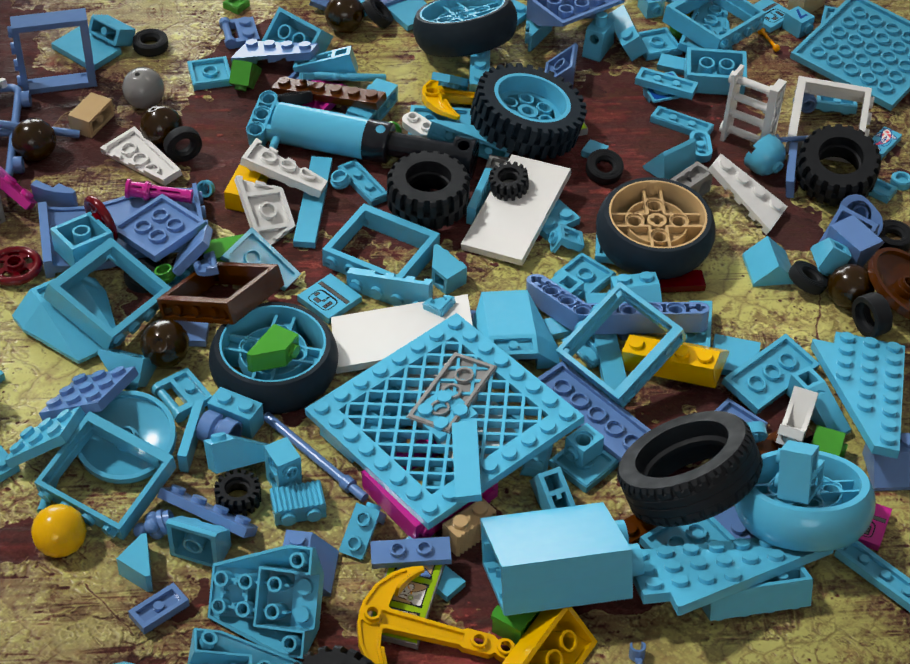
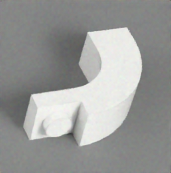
M794 386L783 422L780 424L777 432L776 443L784 445L788 440L804 441L819 393Z

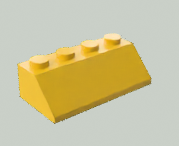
M629 334L622 350L625 370L632 372L662 338L645 334ZM684 342L653 376L715 388L728 358L729 350Z
M572 607L545 610L539 613L502 664H583L598 641Z

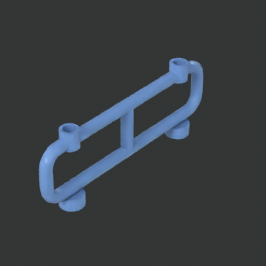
M7 84L8 86L4 89L0 87V93L14 92L11 121L20 122L21 106L32 107L30 90L22 91V88L15 84ZM0 129V137L9 136L5 171L10 176H13L14 173H24L23 156H16V151L12 146L11 138L14 130Z

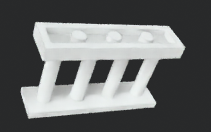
M742 64L735 71H732L728 78L730 87L724 120L719 127L721 132L720 141L724 142L730 133L754 143L767 134L775 135L787 81L778 79L774 85L767 86L743 77L744 65ZM743 85L766 94V97H769L768 102L764 103L739 93L740 86ZM737 102L762 110L765 118L762 120L736 110ZM734 118L760 127V130H762L761 135L759 136L733 126Z

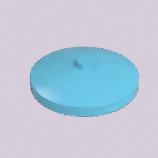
M122 391L102 411L94 412V414L172 455L177 440L175 422L167 406L156 397L140 391ZM93 434L78 454L82 465L90 474L109 483L130 484L139 482L154 475L158 470L155 466Z

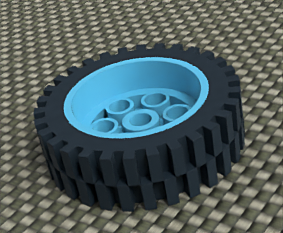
M506 63L505 67L500 64L497 65L496 69L494 67L489 68V71H485L483 76L480 77L472 101L470 115H472L471 121L475 123V129H480L479 134L482 137L488 136L487 141L489 143L496 142L497 148L502 149L505 147L507 148V153L512 154L515 151L518 152L517 156L521 157L524 154H528L529 159H535L536 155L539 156L540 160L546 159L547 155L550 159L556 158V155L563 156L565 152H570L571 148L575 146L586 117V102H583L584 98L582 95H578L579 91L577 88L571 89L572 84L570 82L564 83V78L561 76L554 77L555 73L552 71L545 73L543 72L544 68L538 67V70L533 69V65L529 64L526 68L523 67L522 63H517L516 67L512 63Z

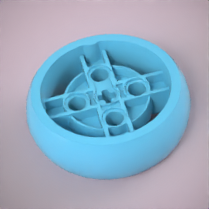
M778 450L761 455L763 467L758 482L748 495L734 505L741 523L752 535L766 543L784 549L802 552H823L846 547L857 541L867 531L876 510L875 492L868 476L856 464L840 456L819 451L818 459L825 460L823 485L810 503L804 504L777 498L778 488L774 487V481L777 472H779V464H776Z

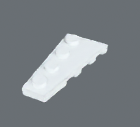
M135 126L100 147L102 154L164 186L182 176L181 169L151 141L145 139Z
M722 154L717 157L708 169L725 190H730L734 194V200L739 205L743 204L750 212L748 216L753 221L757 220L763 226L761 230L765 235L769 233L788 207Z

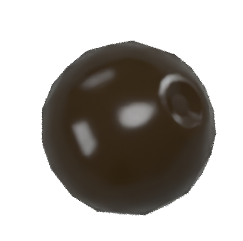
M329 0L327 3L325 18L333 30L339 33H352L363 23L365 12L359 0Z
M155 105L149 108L141 118V134L157 148H164L163 143L167 134L173 129L183 126L182 118L175 109L169 106Z
M29 118L21 121L14 128L11 138L12 146L19 156H23L28 161L36 162L46 159L53 153L57 143L54 129L49 123L39 118Z
M845 264L836 268L828 280V293L831 300L838 307L846 310H852V304L857 297L875 292L868 275V270L857 264Z
M159 319L152 322L144 330L140 340V348L143 356L149 358L152 364L158 367L170 368L178 365L186 357L190 339L187 331L178 322L171 319Z

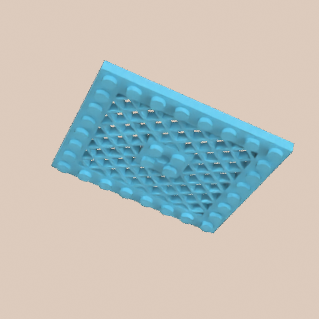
M457 313L305 408V414L428 530L469 503L456 504L454 472H447L448 468H454L453 458H449V451L453 452V445H450L452 431L448 434L442 430L449 425L455 415L461 417L458 422L477 420L478 428H483V432H478L479 441H482V445H479L482 493L584 423V415ZM446 350L458 351L460 354L497 366L494 377L498 380H494L492 374L487 381L486 389H488V392H479L477 401H484L486 405H473L471 403L467 408L464 404L465 401L460 397L452 400V396L458 394L457 388L453 387V391L449 388L442 391V389L440 390V383L458 384L455 378H441L436 384V391L429 393L432 396L423 401L414 414L433 421L434 428L422 424V430H418L417 421H414L413 425H411V419L402 416L403 412L409 414L415 406L414 403H404L405 400H417L418 402L425 392L424 387H429L435 379L425 378L426 375H438L444 367V363H447L453 355L446 354ZM457 358L456 366H450L448 370H457L461 367H468L473 370L474 378L470 381V392H462L461 394L462 396H470L474 390L475 383L481 381V379H475L476 370L489 369L477 367V364H473V367L460 366L461 359ZM428 362H438L439 366H427ZM409 374L421 375L420 378H408ZM390 386L401 387V390H389V389H390ZM407 387H419L418 391L407 390ZM505 389V393H494L492 390ZM382 399V403L370 402V400ZM388 399H400L399 403H387ZM436 400L440 402L439 404H436L433 407L431 405ZM491 402H504V406H493ZM521 402V406H508V403ZM445 403H449V416L438 417L432 414L433 410L437 412L441 408H447ZM351 411H363L362 415H351ZM368 412H380V415L370 416ZM397 412V416H385V413ZM478 414L485 415V418H478ZM490 415H503L502 419H489ZM507 415H520V419H507ZM525 416H538V420L524 419ZM355 423H361L360 428ZM366 424L378 425L377 429H365ZM383 425H395V429H383ZM401 426H413L412 430H400ZM488 428H501V432H488ZM506 428L519 429V433H508ZM381 438L393 439V443H381ZM399 439H411L410 443H398ZM416 439L428 440V444H416ZM487 441L500 442L499 446H486ZM397 452L409 453L408 457H396ZM414 453H427L426 458L414 457ZM432 453L444 454V458H431ZM412 467H425L424 471H412ZM430 467H443L442 472H429ZM428 481H441L440 486H427Z

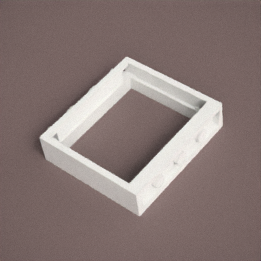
M799 76L787 137L797 136L804 93L863 103L859 129L865 132V136L868 137L870 129H867L866 125H870L872 113L869 112V109H872L874 97L871 96L872 88ZM796 141L798 142V154L804 141ZM786 142L785 149H786V152H788V153H789V143H791V142ZM839 157L825 158L828 160L850 163L847 160Z

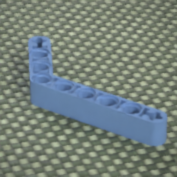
M532 274L526 279V290H528L536 307L571 331H574L578 322L583 321L590 314L594 305L599 304L582 301L543 275ZM648 302L682 327L685 333H700L708 328L710 307L706 303ZM622 303L594 334L667 332L628 303Z

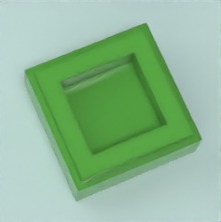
M225 0L223 2L224 9L237 15L250 6V0Z

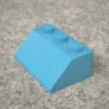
M279 7L262 41L274 40L275 42L290 40L297 43L303 41L318 43L319 52L317 54L326 52L333 36Z

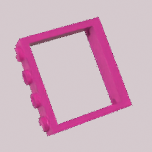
M420 439L416 441V444H428V440ZM403 452L396 453V457H408L409 453ZM414 453V457L426 458L427 453ZM432 453L431 458H435L440 454ZM365 470L362 471V487L365 492L413 539L430 538L434 533L442 529L444 522L474 503H467L428 530ZM498 483L482 493V498L488 503L498 497Z

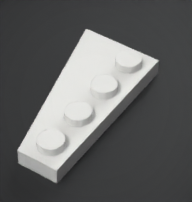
M258 138L253 141L240 161V165L247 167L251 171L259 172L270 179L278 180L289 187L297 188L310 196L318 198L325 190L328 182L306 167L299 168L293 159L289 157L284 159L279 156L278 150L273 147H269V149L264 147L262 141Z

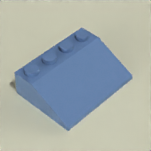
M527 0V18L538 26L563 27L622 4L625 0Z

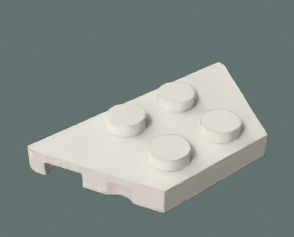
M240 175L235 177L234 181L250 228L255 229L271 246L295 228L296 225L282 187L267 185L265 182L258 180L255 183L243 180V176Z

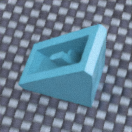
M143 533L116 558L119 575L145 591L152 592L149 544L147 533Z

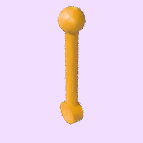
M762 27L757 33L765 37L772 45L773 51L778 52L780 46L772 41L765 33L766 29Z

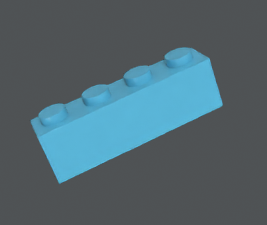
M801 566L701 608L710 621H722L734 617H748L754 614L811 606L813 578L805 567Z

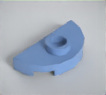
M214 251L204 254L203 260H196L193 264L195 273L199 276L219 274Z

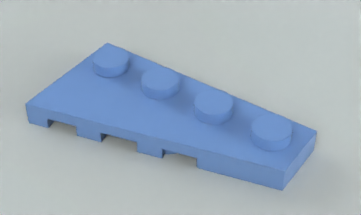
M250 39L231 57V62L233 59L253 62L254 64H257V61L262 59H268V63L276 62L283 58H286V61L310 60L319 52V45L309 41L297 43L290 40L275 42L274 40L257 41L256 39Z

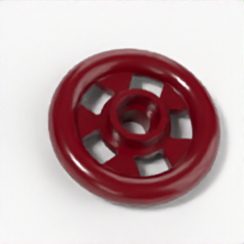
M88 195L84 199L85 212H91V216L96 220L99 219L113 232L114 240L117 241L118 231L108 209L97 197Z
M11 246L0 250V263H4L3 268H0V284L18 286L35 279L41 272L43 265L39 253L25 246ZM31 258L33 262L26 264V259ZM25 270H28V271H29V272H27V273L21 275V273H23ZM5 273H7V274L12 275V276H11V277H7V276H3V275H4Z

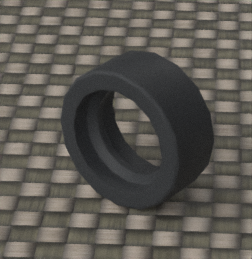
M871 292L854 300L852 316L857 329L862 335L874 338L891 330L893 315L888 301L883 295ZM870 309H871V311H872V313H873L874 320H873V318H872V316H871Z

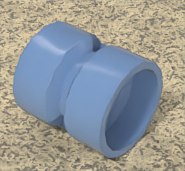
M207 410L198 422L196 437L203 441L210 439L212 434L220 432L241 437L243 425L240 421L230 417L223 419V414Z

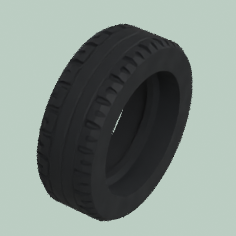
M704 411L672 419L645 433L622 456L617 476L627 502L636 517L655 526L675 527L709 519L741 501L758 482L763 467V460L750 427L743 419L728 412ZM711 459L691 471L668 477L673 472L689 464Z

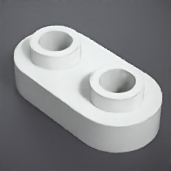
M416 112L406 113L402 117V127L415 136L428 138L427 134L432 123L431 121Z

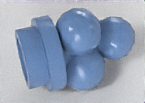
M804 93L802 112L810 113L815 110L817 99L813 94Z
M160 509L156 512L150 511L145 516V523H137L134 526V536L138 537L140 534L147 533L148 535L149 533L155 540L163 538L164 535H167L166 521L174 517L170 509L165 511Z

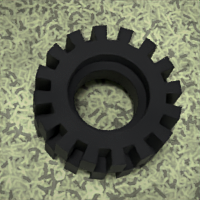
M506 161V165L503 162L499 163L500 167L494 166V170H491L489 175L490 190L493 196H497L499 200L504 197V201H508V198H511L512 201H515V197L522 198V194L525 195L529 189L527 169L522 164L518 166V162L511 164L510 161ZM509 179L516 180V181L511 182V183H504V182H503V181L509 180Z
M234 469L233 474L227 471L225 472V478L221 475L218 478V482H215L216 504L228 508V513H234L235 516L242 513L243 516H247V511L252 514L255 512V508H259L262 499L261 486L258 477H254V473L249 472L247 475L246 470L242 469L241 473H238L237 469ZM235 490H244L248 492L247 494L241 497H233L228 495L229 493Z

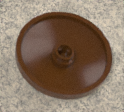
M882 248L868 262L870 281L876 292L883 295L894 311L910 320V253L898 248Z

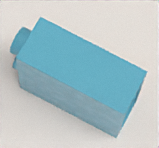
M603 502L480 518L482 563L504 616L633 598V577L642 576L644 573V560L640 545L638 543L629 544L625 521L623 519L614 520Z

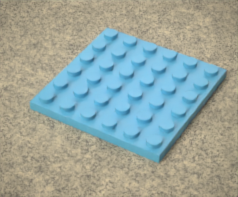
M845 0L791 52L790 58L834 82L872 88L871 96L874 97V103L891 111L910 92V21L869 0Z

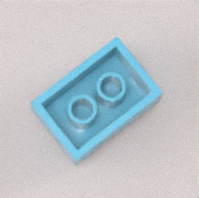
M687 47L684 61V78L699 82L696 93L728 95L730 87L728 82L729 75L740 64L744 65L743 77L747 78V51ZM741 85L739 93L744 95L746 86Z

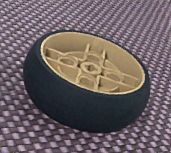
M638 178L621 184L605 198L596 218V233L599 244L606 256L616 266L630 274L644 271L656 272L659 280L680 277L697 268L709 255L715 241V221L706 201L692 188L665 178Z

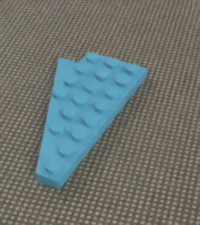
M837 331L835 332L833 343L812 339V352L871 453L897 459L900 452L905 346L897 342H885L873 337H861L849 332Z
M737 538L729 541L714 540L709 543H686L680 546H660L658 548L641 549L644 560V573L642 576L633 577V583L643 604L671 602L677 616H681L833 554L834 550L823 552L794 551L771 545L758 538Z

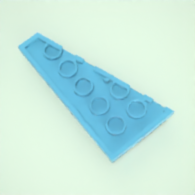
M712 1L695 9L691 16V19L718 36L730 30L729 21L727 20L728 11ZM682 35L677 47L678 50L685 53L687 47L703 48Z

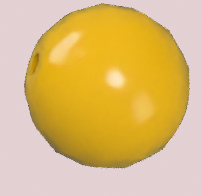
M65 504L50 505L41 510L34 518L31 527V535L36 548L44 555L54 558L66 557L78 551L84 543L87 534L82 514L74 507Z

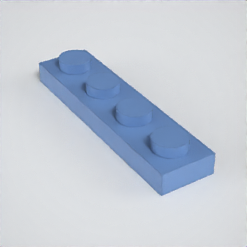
M172 484L171 487H161L159 490L158 498L215 525H221L230 529V532L242 538L254 537L256 535L258 526L250 523V518L238 514L236 516L228 513V508L218 504L213 506L207 503L208 499L197 494L192 496L185 493L186 489L182 486Z

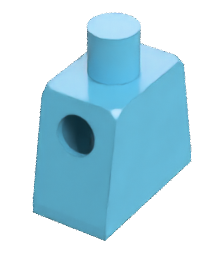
M606 12L596 13V17L587 27L582 57L600 62L613 45L615 21L607 18L608 14Z

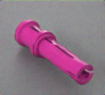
M127 179L125 184V198L128 199L130 197H138L148 201L151 198L155 199L159 195L164 194L173 201L189 204L193 201L192 189L152 185L150 181L142 183L134 182L132 179Z

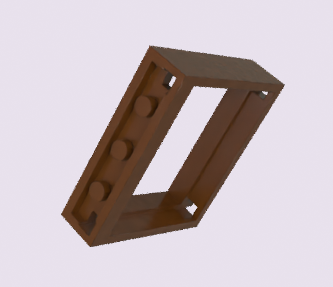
M217 262L219 270L217 275L219 279H216L215 275L199 276L194 271L156 299L163 319L174 321L234 325L284 286L279 265ZM215 284L245 285L228 299L198 297Z

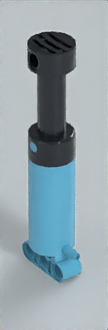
M271 90L260 94L246 126L249 146L258 138L262 141L263 146L270 141L269 147L277 149L279 144L383 164H387L391 157L402 158L404 156L408 157L410 153L414 152L417 154L421 151L430 153L438 151L440 154L444 155L446 153L452 159L456 158L467 169L470 180L475 173L479 154V139L457 135L452 143L396 132L395 124L392 122L278 102L277 94Z

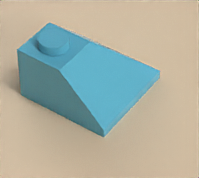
M98 349L97 354L108 371L119 366H124V368L135 366L139 375L125 388L127 390L137 391L138 387H146L157 368L156 365L151 363L149 358H145L142 354L119 349Z

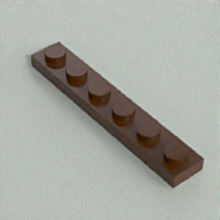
M280 77L271 87V90L277 95L297 91H312L314 101L378 110L387 99L386 92L374 89L369 90L289 77Z

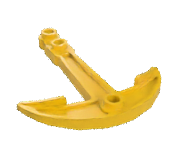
M429 80L422 88L421 98L424 105L436 114L459 120L460 115L452 108L450 103L472 105L475 92L450 89L439 86V81Z
M411 566L390 573L372 587L362 602L357 621L358 647L361 654L375 664H387L385 647L381 646L382 633L457 648L463 653L486 659L495 657L496 660L502 663L515 647V643L508 638L497 639L493 634L469 628L460 629L390 608L389 606L394 595L398 597L411 581L424 573L425 569L423 566ZM374 611L377 613V615L375 617H371L368 615V612ZM474 639H482L483 643L477 644ZM501 645H507L510 650L504 651Z

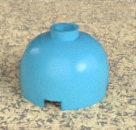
M767 134L753 145L756 149L752 154L748 151L744 158V164L754 173L761 176L778 173L783 168L786 149L784 144L774 134L773 136Z

